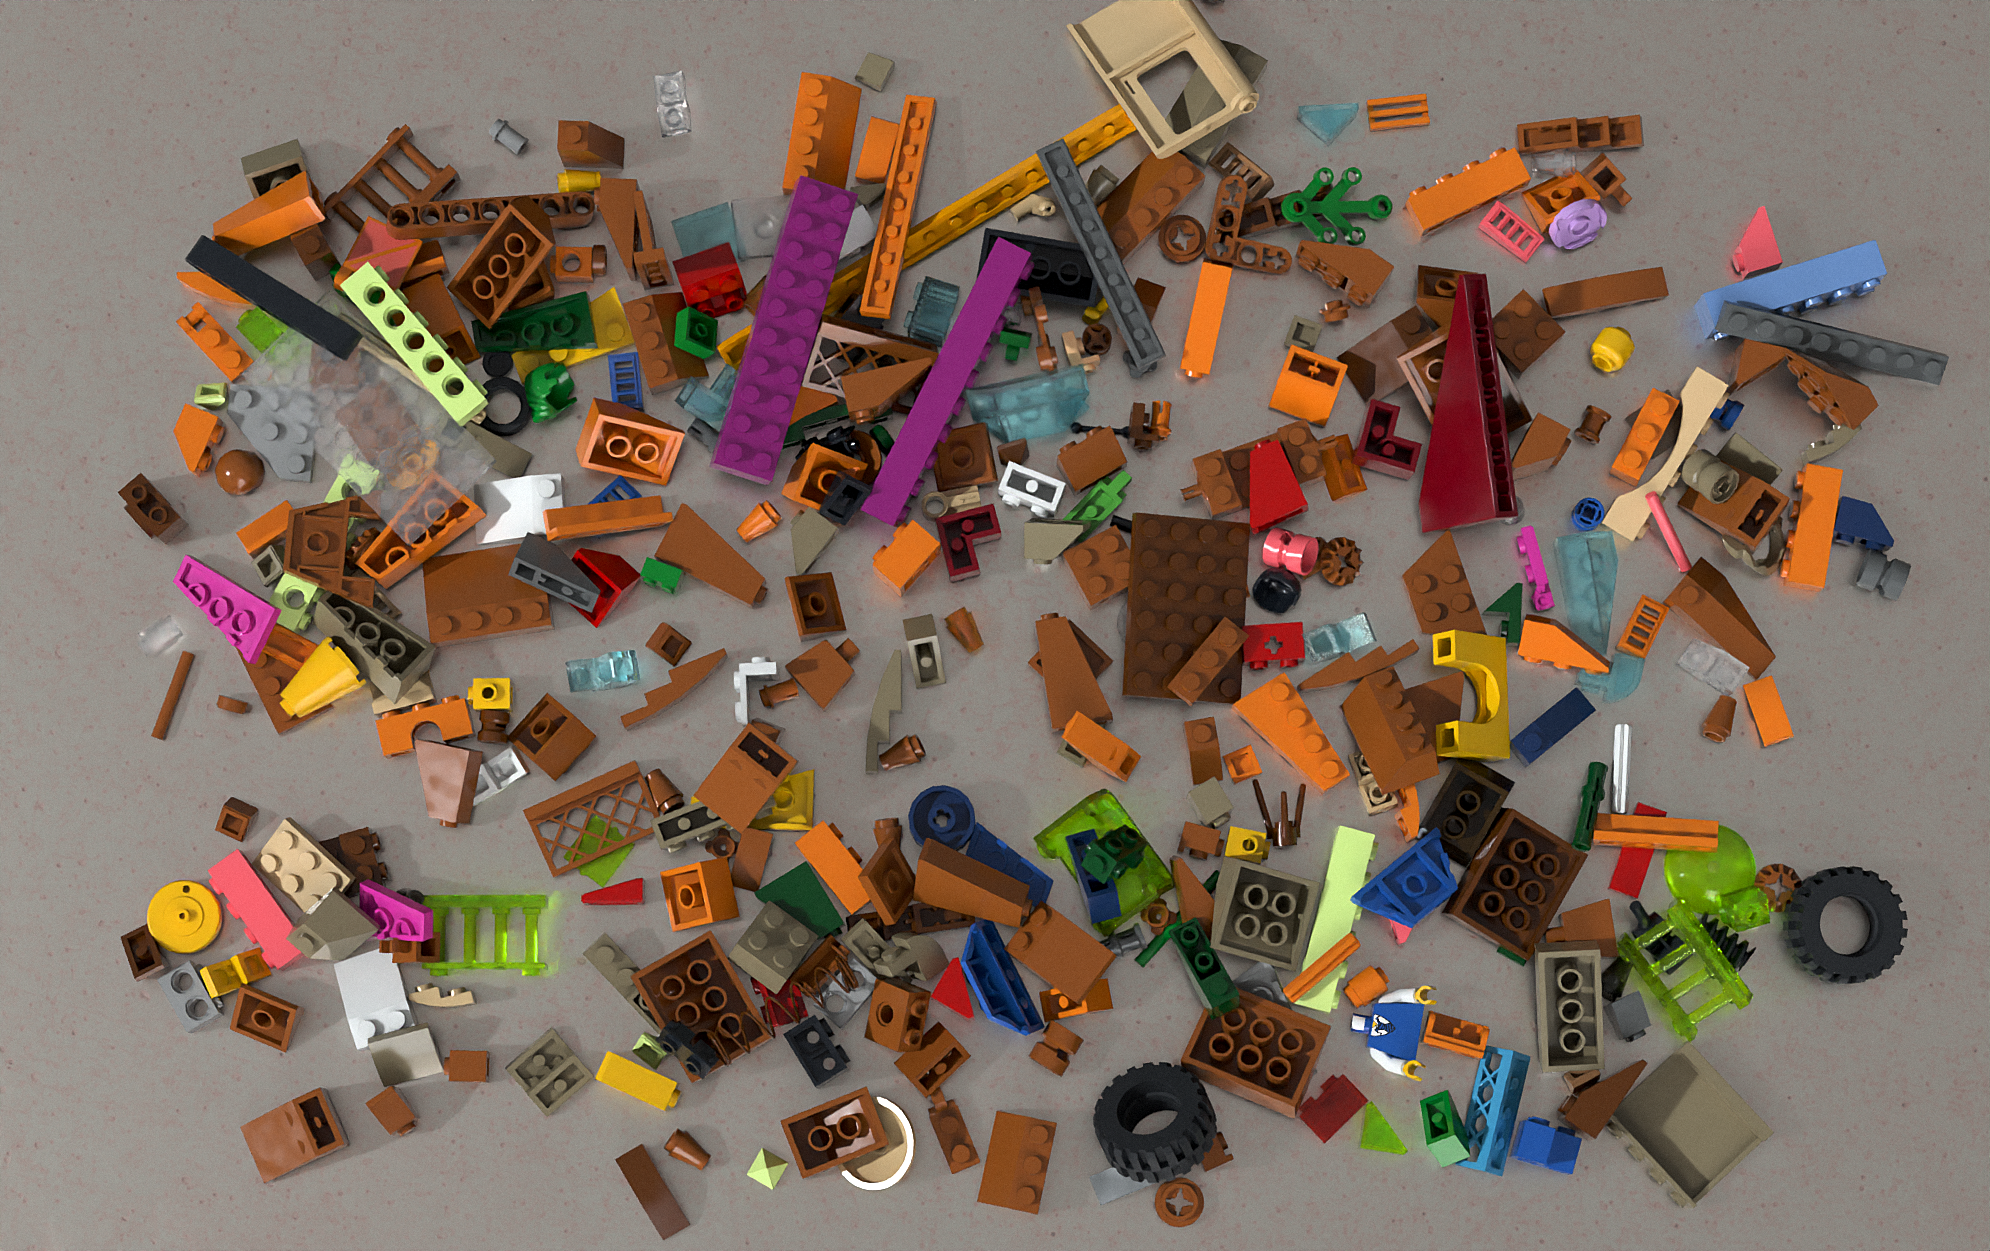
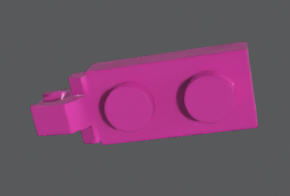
M1531 525L1520 529L1521 536L1516 537L1520 553L1527 554L1530 564L1524 566L1529 584L1535 582L1536 590L1531 599L1537 612L1555 607L1534 528Z

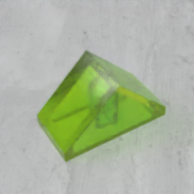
M1370 1101L1364 1105L1358 1149L1400 1156L1408 1152L1407 1148L1374 1103Z

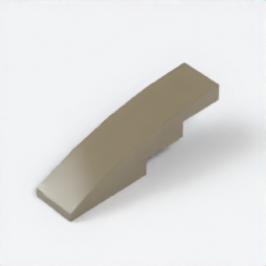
M894 650L881 679L873 705L867 737L866 774H878V744H890V714H902L901 650Z

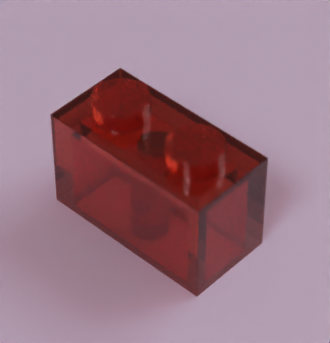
M1332 1074L1320 1086L1323 1092L1316 1099L1310 1096L1299 1107L1302 1113L1297 1118L1322 1144H1325L1369 1101L1344 1074H1341L1338 1078Z

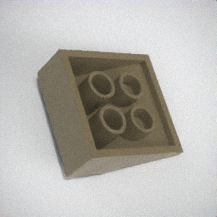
M1224 856L1216 884L1210 948L1296 972L1320 882Z

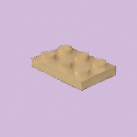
M291 817L284 819L252 862V865L304 913L333 887H336L344 894L356 879L350 871Z

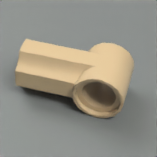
M977 485L943 492L931 491L927 493L921 502L923 516L928 521L935 522V519L981 507ZM932 500H938L944 507L940 513L933 514L927 510V504Z

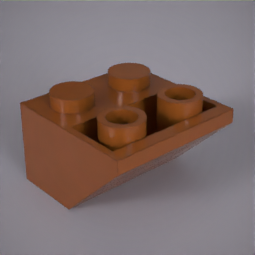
M1110 425L1104 429L1102 426H1098L1086 434L1087 438L1077 444L1075 441H1072L1059 449L1061 453L1057 455L1056 466L1074 496L1093 487L1100 480L1103 481L1107 476L1110 477L1127 467V459Z

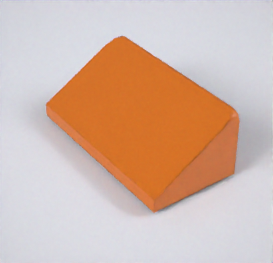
M1348 434L1335 436L1338 447L1322 452V462L1327 473L1325 483L1332 501L1367 491L1360 467L1351 463L1354 450Z

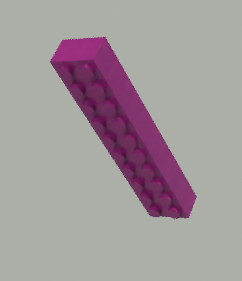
M802 175L795 181L709 467L764 485L772 482L858 194Z
M1000 237L997 238L872 486V492L866 498L861 508L862 511L893 527H897L898 523L906 522L912 509L907 505L912 495L915 497L919 496L925 484V481L921 479L925 469L932 470L939 456L935 450L940 441L946 442L953 428L949 425L953 414L959 416L966 403L965 398L962 397L966 388L973 389L980 375L979 371L976 370L980 360L987 361L994 347L990 343L994 333L1000 335L1006 324L1007 317L1004 316L1007 307L1013 308L1021 294L1020 289L1017 288L1021 279L1027 281L1035 266L1034 262L1031 261L1032 254Z

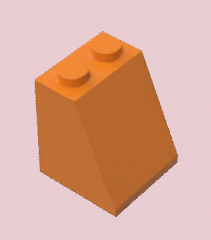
M439 273L426 277L420 282L401 290L410 301L406 307L412 314L418 311L429 323L425 329L432 337L438 334L449 347L445 352L452 360L457 356L466 365L481 357ZM397 313L392 316L397 326L403 324L405 320L404 314ZM413 337L410 340L409 347L411 349L421 348L424 345V337ZM442 359L432 360L429 364V371L439 372L444 367V361Z

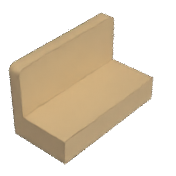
M429 670L396 704L373 682L369 683L373 698L371 703L373 712L378 718L382 717L383 713L400 710L402 712L412 709L414 705L437 702Z

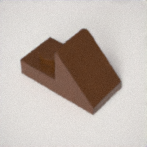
M148 924L120 937L136 982L169 967V963L160 952L157 942L148 929Z

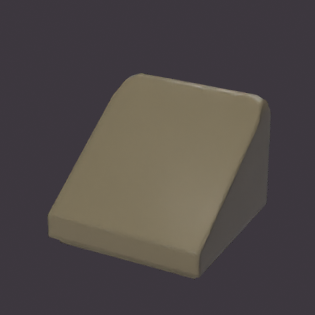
M868 52L855 79L882 92L895 67V63L890 59Z
M886 184L855 186L850 188V192L858 194L856 202L859 205L863 204L867 211L884 198Z
M270 545L251 562L265 587H269L284 573L285 548L283 545Z

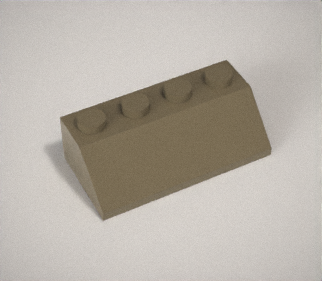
M1220 40L1255 88L1266 70L1268 60L1242 45ZM1199 66L1165 119L1175 134H1182L1221 111L1226 106ZM1236 118L1178 152L1205 169Z

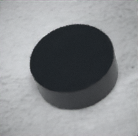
M507 351L487 352L482 361L483 369L491 378L507 377L513 370V359Z

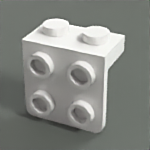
M770 657L752 658V663H739V671H734V688L736 693H740L741 702H735V716L737 722L742 723L743 728L748 723H751L749 682L779 680L778 665L776 662L770 661Z

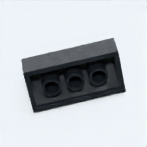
M985 228L977 278L997 238L1000 237L1032 254L1031 261L1034 262L1035 266L1028 280L1021 279L1017 287L1021 291V296L1030 297L1028 289L1039 286L1042 299L1094 308L1098 283L1079 243Z

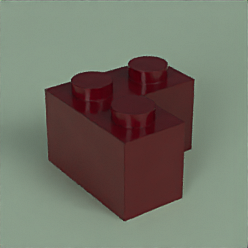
M1375 399L1370 400L1363 415L1351 460L1352 464L1407 480L1411 478L1415 473L1422 444L1393 435L1401 407Z
M994 503L935 519V526L950 582L980 575V568L973 545L1001 538V529Z

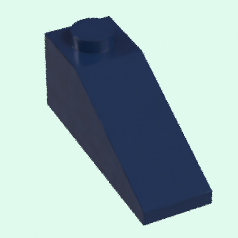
M1576 687L1510 740V749L1521 763L1528 767L1594 713L1596 709Z
M1095 829L1065 836L1081 894L1092 924L1122 916L1114 880L1112 879L1103 884L1081 866L1087 855L1084 852L1087 845L1093 839H1098Z

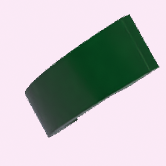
M846 404L818 410L788 427L782 450L799 446L805 442V431L848 420L849 414ZM889 408L881 416L874 417L875 421L864 424V427L893 420L892 409Z

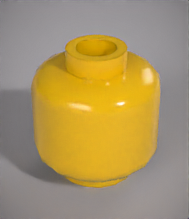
M1605 327L1591 344L1590 354L1592 362L1603 371H1618L1625 366L1634 353L1635 345L1631 339V334L1622 327Z

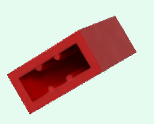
M1270 439L1261 441L1254 446L1255 450L1250 451V527L1253 535L1309 511L1305 496L1278 439L1272 442Z

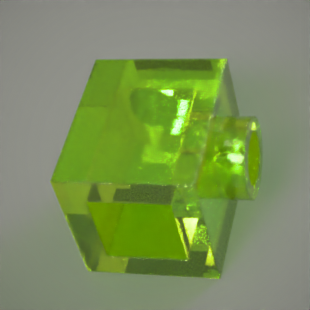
M1751 885L1720 894L1722 905L1719 907L1720 918L1724 924H1727L1735 932L1738 933L1770 923L1767 895L1756 886Z

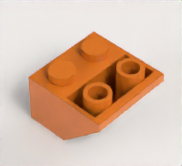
M1291 344L1268 407L1300 419L1306 418L1308 422L1325 427L1348 365Z

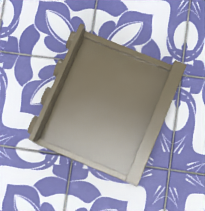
M1689 1041L1684 1042L1622 1100L1606 1125L1607 1129L1617 1139L1623 1137L1630 1146L1627 1150L1637 1161L1641 1162L1644 1160L1652 1168L1648 1172L1660 1185L1664 1182L1673 1191L1670 1194L1672 1199L1681 1208L1687 1206L1689 1209L1695 1208L1697 1206L1696 1203L1762 1141H1766L1774 1133Z

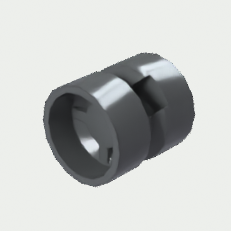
M1869 549L1860 567L1856 585L1869 591L1877 588L1880 595L1896 601L1905 586L1911 564L1896 558L1888 561L1886 554Z

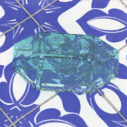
M1083 363L1055 369L1051 372L1046 371L974 387L973 389H966L973 420L977 423L986 422L989 431L1006 443L1023 437L1028 440L1066 431L1090 393Z

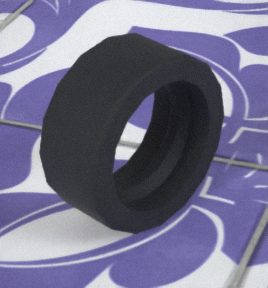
M495 377L486 381L482 385L488 392L484 396L486 400L493 392L507 389L518 396L521 410L519 415L507 424L493 422L487 416V413L485 419L480 424L485 430L497 436H511L520 432L528 424L532 415V409L527 402L524 387L518 381L509 377Z

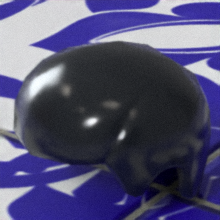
M1283 568L1266 569L1260 574L1252 588L1253 598L1260 606L1268 611L1280 614L1285 613L1292 605H1296L1302 591L1298 579L1290 571Z

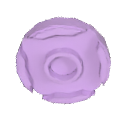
M1582 199L1573 202L1555 216L1549 228L1550 237L1559 248L1561 246H1564L1565 249L1582 247L1596 238L1598 235L1596 231L1600 226L1602 229L1604 228L1607 221V213L1601 203L1594 199Z

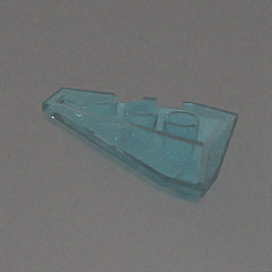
M1583 532L1556 537L1552 544L1570 631L1602 656L1607 655L1618 566L1613 532Z

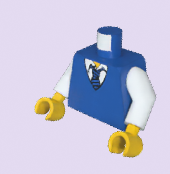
M1433 986L1398 989L1381 996L1378 1003L1372 1005L1370 1016L1353 1013L1350 1026L1351 1032L1367 1034L1365 1047L1370 1049L1371 1057L1384 1069L1406 1075L1418 1082L1422 1078L1414 1075L1415 1069L1417 1067L1426 1069L1424 1064L1416 1061L1424 1005H1434L1437 1003L1435 1000L1427 999L1428 991L1437 990Z

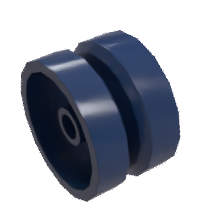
M946 785L932 786L922 791L912 802L908 814L910 833L916 844L923 848L926 838H930L956 851H960L971 840L976 826L975 812L969 798L960 790ZM945 816L948 819L945 827H940L939 823H936L938 817Z

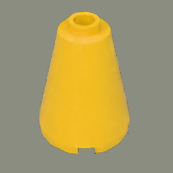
M328 636L322 640L280 694L283 700L279 704L290 717L296 714L301 718L366 684L364 678L359 681L357 680L356 676L360 672L338 646L331 648L328 645L333 641Z

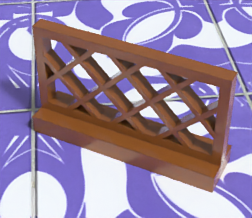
M635 191L633 195L643 251L635 252L633 256L644 290L672 286L674 285L672 272L664 248L656 247L652 219L643 191Z
M822 314L801 386L844 397L843 388L838 380L852 372L854 374L858 373L857 369L870 362L873 363L875 369H878L879 366L875 360L885 354L893 356L897 364L930 357L933 367L939 352L936 344ZM822 338L835 340L840 349L824 357L820 350ZM841 342H842V343H846V344H848V345H846L845 347H843L842 344H841ZM855 347L864 348L869 357L853 365L846 352ZM870 350L876 351L877 353L872 355ZM818 354L821 359L815 362ZM843 354L850 367L834 375L828 362ZM899 358L905 359V361L900 362ZM823 364L831 376L821 383L810 380L812 371ZM925 379L922 383L919 384L918 390H916V388H914V389L912 390L913 393H914V395H915V399H914L913 405H914V403H915V401H916V399H917V397H918V395H919V393H920V391H921V389H922V387H923V385H924L926 379ZM834 382L837 387L831 386L829 384ZM897 402L891 409L909 415L912 407Z
M635 760L523 810L553 878L654 833L652 827L645 830L634 825L640 808L652 812L654 818L660 817ZM638 780L643 791L639 802L635 803L622 798L625 786ZM621 788L618 796L610 793ZM603 795L616 799L610 816L593 810L597 799ZM644 797L650 808L642 805ZM592 801L590 808L582 806L583 804ZM620 801L636 806L630 824L614 818ZM576 807L588 811L582 829L566 823L570 810ZM565 813L562 821L554 818ZM592 813L609 819L602 836L586 830ZM547 820L559 823L560 827L555 840L552 841L542 837L537 825ZM612 821L629 827L625 839L616 842L606 838ZM564 826L580 831L574 849L558 843ZM632 828L641 831L637 834L630 836ZM584 833L601 839L597 851L590 855L578 851ZM604 841L612 843V845L602 849ZM545 842L553 844L550 853ZM556 846L573 852L569 864L559 869L556 868L552 859ZM576 854L585 856L579 860L574 861Z

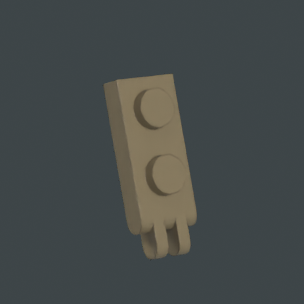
M863 918L841 938L842 942L875 977H901L906 982L911 983L913 981L906 973L907 968L894 977L877 973L873 963L881 958V954L891 947Z

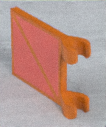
M368 216L343 265L334 278V288L343 291L340 285L369 262L373 268H376L378 265L390 278L386 283L395 291L401 287L423 245V241L419 239L396 240L388 234L387 224ZM385 292L381 293L378 304L384 300Z

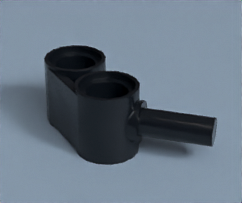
M1633 901L1630 904L1629 908L1638 921V926L1631 931L1633 937L1652 955L1662 970L1671 975L1693 955L1692 951L1677 935H1670L1672 929L1658 913L1653 912L1648 915L1640 901Z

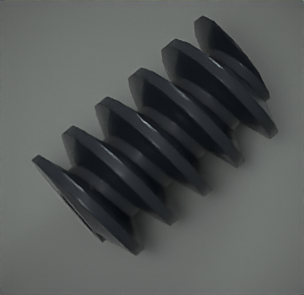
M1705 911L1689 932L1691 937L1688 945L1691 947L1698 942L1701 943L1698 952L1702 954L1709 949L1710 955L1708 960L1712 961L1720 957L1718 967L1721 969L1728 964L1731 965L1728 974L1732 976L1742 969L1756 950V947L1747 952L1749 945L1747 940L1737 944L1739 934L1735 932L1727 937L1729 927L1724 925L1717 930L1719 920L1714 918L1707 922L1709 912Z

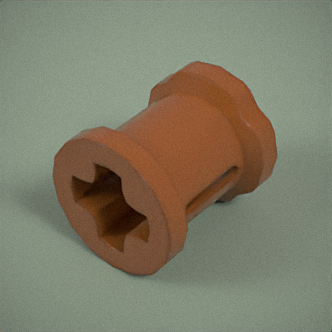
M1587 405L1585 409L1587 414L1580 428L1575 429L1574 434L1589 443L1598 444L1600 441L1599 435L1605 423L1610 421L1611 415L1600 408Z

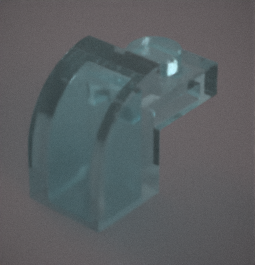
M726 364L710 388L691 376L674 401L703 421H721L724 419L738 371L729 364Z
M1366 612L1336 624H1326L1302 634L1312 663H1321L1338 658L1348 652L1351 653L1355 649L1377 641Z
M635 650L608 652L598 658L570 660L565 663L570 692L605 691L623 687L640 680Z
M1615 652L1611 656L1608 675L1580 669L1576 674L1574 685L1582 686L1581 691L1586 693L1599 694V691H1604L1602 703L1604 704L1620 702L1638 687L1645 659Z

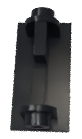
M852 425L845 429L839 426L829 431L824 438L818 440L817 437H812L801 444L802 449L795 459L798 460L812 443L846 456L856 454L857 450L860 449V443L857 438L852 439L850 435L855 426Z
M672 1019L662 1029L656 1041L667 1054L674 1055L680 1060L691 1074L698 1075L703 1080L710 1069L720 1060L716 1056L717 1052L702 1039L692 1046L689 1042L696 1034L682 1024V1022H676Z

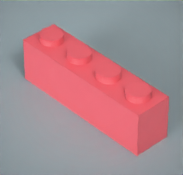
M236 849L207 870L212 876L208 880L210 885L218 895L224 893L229 903L226 904V907L236 920L240 917L247 925L243 929L245 934L253 944L259 942L265 952L261 956L271 969L276 966L278 970L284 971L305 956L286 939L295 924L243 851Z

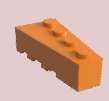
M433 471L355 564L387 590L487 515L478 505L437 472Z
M1285 672L1232 705L1231 709L1244 719L1258 735L1262 736L1280 756L1282 755L1321 794L1326 793L1350 776V773Z

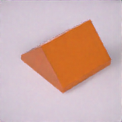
M1575 167L1521 192L1541 234L1548 232L1555 216L1573 202L1582 199H1594L1598 202L1601 200L1598 192Z

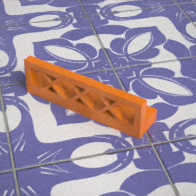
M661 495L543 511L547 541L656 528L673 521L672 512H663Z
M1598 813L1593 845L1717 853L1719 821Z

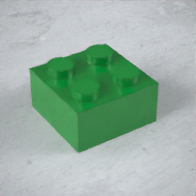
M691 307L681 310L677 313L674 346L702 359L711 356L716 351L718 320Z
M648 557L640 574L646 585L653 588L656 585L660 586L662 591L673 594V592L679 593L685 577L683 570Z

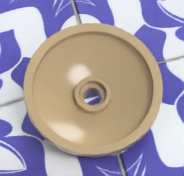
M871 1096L889 1145L841 1164L838 1168L846 1179L854 1185L864 1189L878 1190L895 1185L907 1174L915 1157L916 1136L911 1120L899 1105L887 1098Z

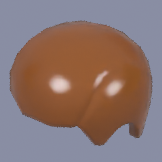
M235 449L225 453L220 457L215 468L218 485L225 492L235 495H245L249 491L260 487L265 474L263 461L254 452L242 449Z

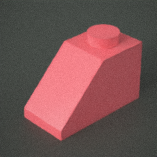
M1765 206L1759 207L1753 215L1733 255L1734 266L1737 272H1742L1744 279L1776 270L1783 263Z

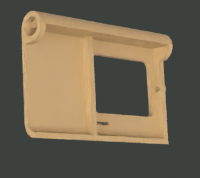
M1118 0L1079 24L1073 25L1070 23L1066 25L1155 156L1159 159L1173 155L1242 113L1251 112L1257 106L1259 94L1192 0ZM1188 51L1226 106L1221 111L1182 134H1175L1137 79L1143 73L1179 52Z

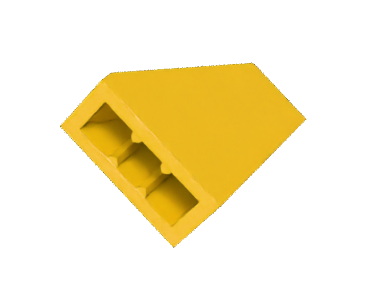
M607 1051L595 1077L596 1080L666 1112L669 1106L675 1108L682 1092L677 1089L679 1083L610 1051Z

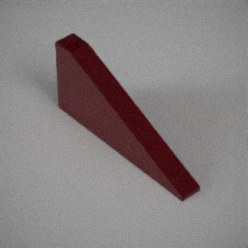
M1486 274L1459 275L1419 498L1423 533L1448 531L1518 516Z

